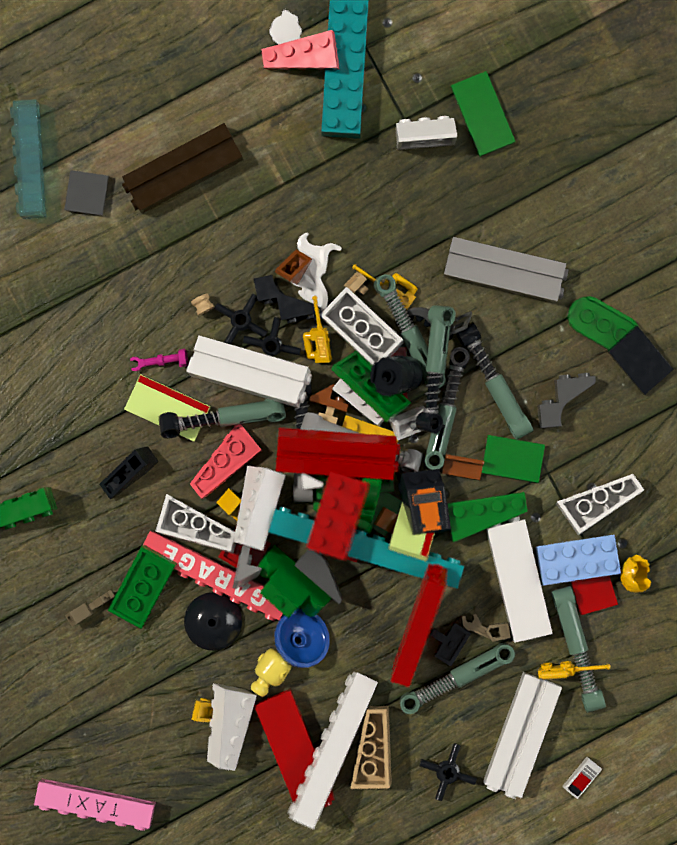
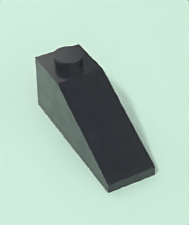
M148 446L135 449L99 485L109 499H113L149 472L159 461Z

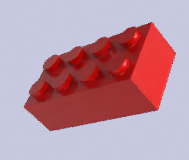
M330 472L308 540L307 549L347 561L369 492V483Z

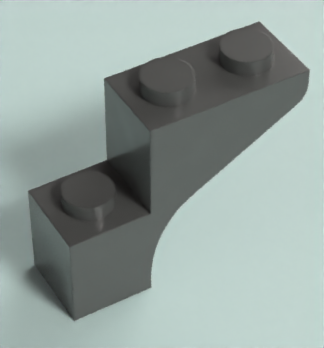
M590 373L578 374V378H571L570 375L559 376V379L554 381L556 403H554V400H544L541 405H537L540 428L561 426V413L564 406L594 385L596 382L595 376H590Z

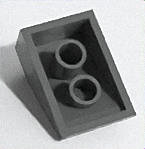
M308 549L296 562L295 566L340 604L343 597L327 558L324 554Z

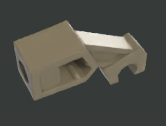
M110 590L90 604L85 602L67 613L65 617L73 627L92 615L93 609L115 596Z
M472 614V622H467L466 615L461 616L462 624L467 631L471 630L491 639L492 642L510 638L507 622L488 624L485 627L481 625L476 614ZM491 628H498L499 636H492L489 630Z

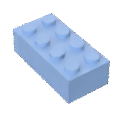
M615 535L535 547L541 586L621 573Z

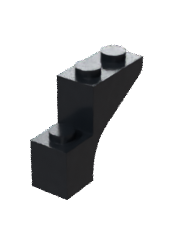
M268 275L254 278L258 302L270 305L276 303L275 300H277L282 321H287V324L299 322L298 319L306 317V320L316 318L314 304L285 295L278 286L276 276ZM318 306L319 314H321V308Z

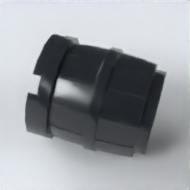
M408 356L382 357L373 364L370 372L371 383L377 388L375 390L383 396H393L413 391L419 387L423 378V370L419 362Z

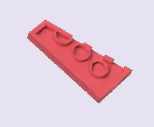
M332 30L261 49L265 69H339L335 32Z
M242 424L234 425V428L226 435L218 449L211 455L212 457L204 464L191 481L190 485L201 499L206 498L263 451Z

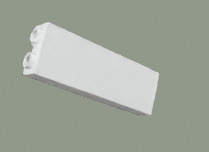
M198 336L194 347L195 352L190 359L186 371L190 376L299 408L300 403H304L306 392L304 391L306 385H309L312 379V374H310L311 371L308 367Z
M519 516L509 519L508 523H499L486 529L514 643L553 634L525 519L520 520Z
M523 672L483 780L484 784L487 785V789L498 792V790L506 791L505 795L516 799V796L522 798L562 689L560 685Z

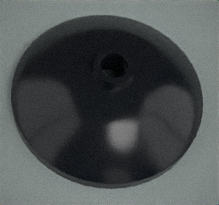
M209 592L198 596L188 606L184 617V626L188 637L198 647L212 651L221 650L231 645L238 637L242 628V615L238 605L229 600V596L225 594L221 596L214 592ZM210 619H214L216 621V624L214 626L209 625Z

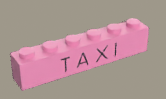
M43 778L38 783L34 805L39 806L41 810L49 811L50 809H56L60 814L68 815L69 813H75L80 818L94 817L96 821H113L118 826L133 825L137 830L150 828L156 804L154 801Z

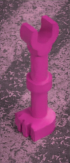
M179 349L178 354L166 356L160 354L157 357L147 359L130 358V361H138V366L131 368L135 372L140 371L146 366H164L165 363L179 361L180 367L189 365L186 349Z

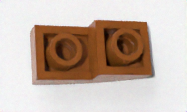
M383 507L374 524L393 534L398 515Z

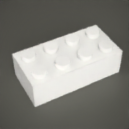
M347 287L320 314L321 318L372 366L382 357H391L404 343L397 333Z

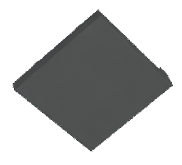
M70 170L64 210L103 216L109 176Z

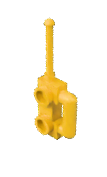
M356 264L352 266L353 270H357L372 282H375V278L360 269ZM395 273L392 276L395 279V283H399L408 290L404 294L396 289L397 296H400L399 299H401L400 302H403V308L408 310L416 298L414 295L417 292V287L398 273ZM387 280L384 283L380 282L381 288L387 290L389 282Z
M313 296L317 328H312L310 332L303 334L306 357L308 359H315V363H330L332 356L329 344L330 338H328L329 332L327 328H323L321 325L317 303L318 298ZM311 341H315L316 351H313Z
M564 661L556 666H553L552 663H543L538 670V675L543 680L567 678L568 676H574L579 671L609 670L610 665L578 667L572 664L571 661Z

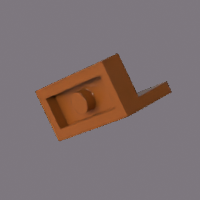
M445 454L442 474L480 480L485 461Z

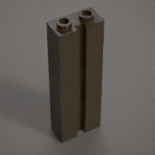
M223 123L122 176L124 180L122 186L127 194L131 193L133 199L130 201L134 209H139L143 214L243 161V157L227 126Z

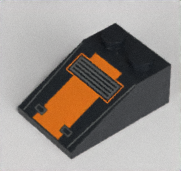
M439 469L402 473L398 489L412 534L420 535L449 531L451 526L447 500Z

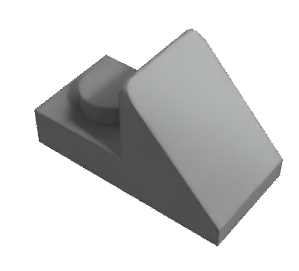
M242 546L239 553L232 587L234 589L257 578L262 570L260 567L250 565L252 555H249L250 547Z

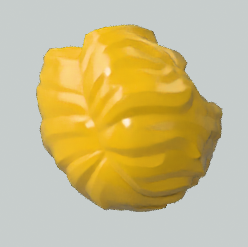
M639 555L629 557L625 561L620 575L621 582L626 590L635 593L644 592L651 585V581L647 578V573L650 572V564L648 560Z

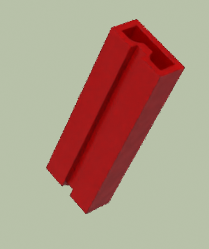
M279 428L276 472L329 475L330 472L346 477L393 480L394 473L398 472V461H395L396 455H400V444H397L396 436Z
M428 563L393 662L391 682L410 687L446 587L447 569L439 564L432 565Z
M290 688L256 702L254 707L292 801L296 802L298 797L296 794L301 783L304 784L306 779V769L309 765L312 766L315 759L313 758L315 747ZM332 789L323 808L331 805L332 801L335 800Z

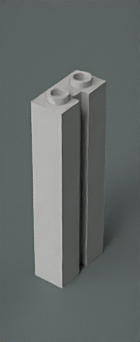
M453 237L443 277L556 303L558 299H562L564 288H561L562 280L566 281L568 269H565L566 263Z

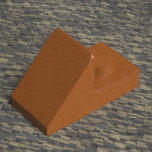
M335 384L310 396L309 399L311 402L329 406L343 412H347L349 404L345 403V399L335 397L334 400L331 399L332 388Z

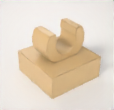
M356 272L344 285L353 293L357 290L360 294L364 295L369 290L363 284L367 279L359 272Z
M327 406L325 414L319 412L323 420L334 424L337 423L338 418L333 417L335 408Z

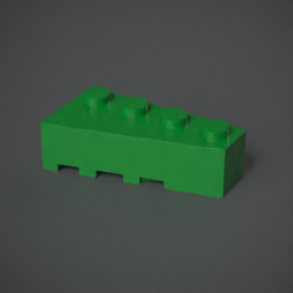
M43 487L37 489V492H29L21 495L19 498L15 497L3 501L0 504V528L5 527V530L17 527V522L23 521L26 524L35 521V516L42 515V518L53 515V510H56L57 506L51 487Z
M525 492L447 503L452 542L458 541L528 512Z

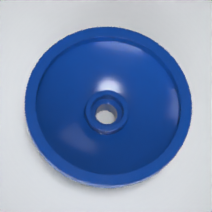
M297 609L291 617L288 618L284 615L279 620L275 629V644L279 654L287 663L295 667L307 668L318 664L327 654L330 643L329 632L325 623L318 615L310 617L302 609ZM295 638L299 640L298 644L295 642Z

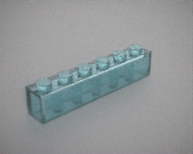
M36 99L13 101V107H10L11 118L14 119V126L11 127L12 137L15 138V145H13L12 150L13 156L16 157L14 175L17 176L18 183H15V193L19 198V202H16V212L23 219L46 218L40 106Z

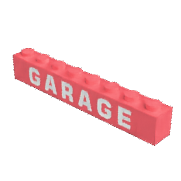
M153 530L149 532L143 545L176 562L177 564L174 569L178 570V575L186 579L190 576L196 579V584L202 587L208 585L213 588L212 591L221 596L226 594L230 596L229 600L237 604L243 602L248 605L247 609L255 613L259 610L265 613L264 617L271 621L280 620L283 613L260 594L265 585L252 580L234 589L232 587L236 571Z

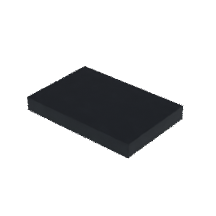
M638 326L632 328L607 351L643 395H646L674 370Z

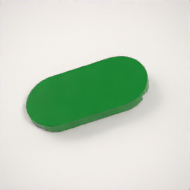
M591 296L577 299L568 310V322L571 328L607 350L615 345L632 328L638 326L629 316Z

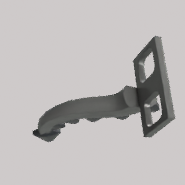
M413 307L406 310L407 314H409L408 318H411L410 320L413 321L414 316H416L418 322L425 319L424 326L431 327L428 319L429 309ZM471 311L455 317L454 323L450 326L449 340L452 339L453 334L467 329L473 314Z

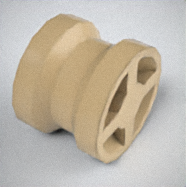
M208 293L191 301L192 305L197 309L196 313L198 316L215 308L214 304L209 300L210 296Z

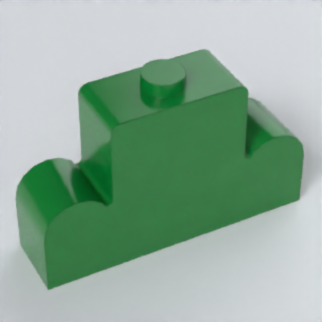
M274 545L257 565V567L262 568L260 575L270 579L260 591V594L288 618L300 606L307 616L315 617L332 597L295 566L296 563Z

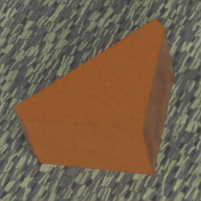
M296 249L275 269V273L298 285L312 258Z

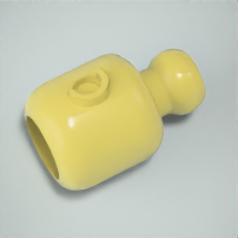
M270 648L258 658L255 673L259 678L252 683L251 690L261 697L268 694L270 685L275 687L281 685L292 668V665L281 657L277 649Z

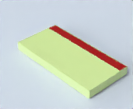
M140 374L124 410L159 425L158 418L163 413L173 412L180 417H187V415L195 416V414L202 415L203 412L208 414L210 406ZM195 427V429L187 428V430L180 431L179 435L195 442L201 427Z
M403 502L389 550L427 561L434 533L413 535Z

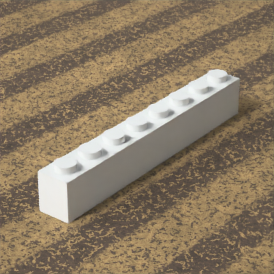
M353 672L352 675L349 674L345 682L346 689L344 693L341 692L337 700L339 705L336 711H333L330 715L329 721L331 723L328 729H325L322 733L321 740L323 741L320 747H317L314 751L313 758L315 759L312 766L309 765L306 769L304 784H300L296 793L298 795L296 802H292L289 808V818L314 829L378 682L357 672Z

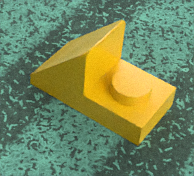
M228 488L216 503L229 516L231 515L238 521L241 498Z
M205 698L196 700L192 720L210 722V719L213 717L212 700Z

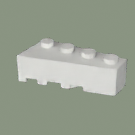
M247 466L235 531V543L263 550L284 482V474L267 468Z
M631 474L557 501L556 504L577 535H580L642 493L644 489L636 477Z
M166 494L156 528L157 533L234 554L236 547L234 531Z
M213 683L214 699H212L211 703L213 717L210 719L212 730L208 742L207 761L220 769L235 771L257 695L243 688Z

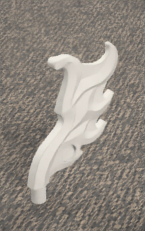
M305 233L300 236L297 245L299 251L312 258V261L298 285L292 284L302 287V290H299L298 293L308 302L313 303L312 297L317 296L318 306L321 308V312H323L328 306V294L321 281V276L326 273L329 253L332 250L341 251V247L332 243L324 246L312 245L306 239L309 234Z

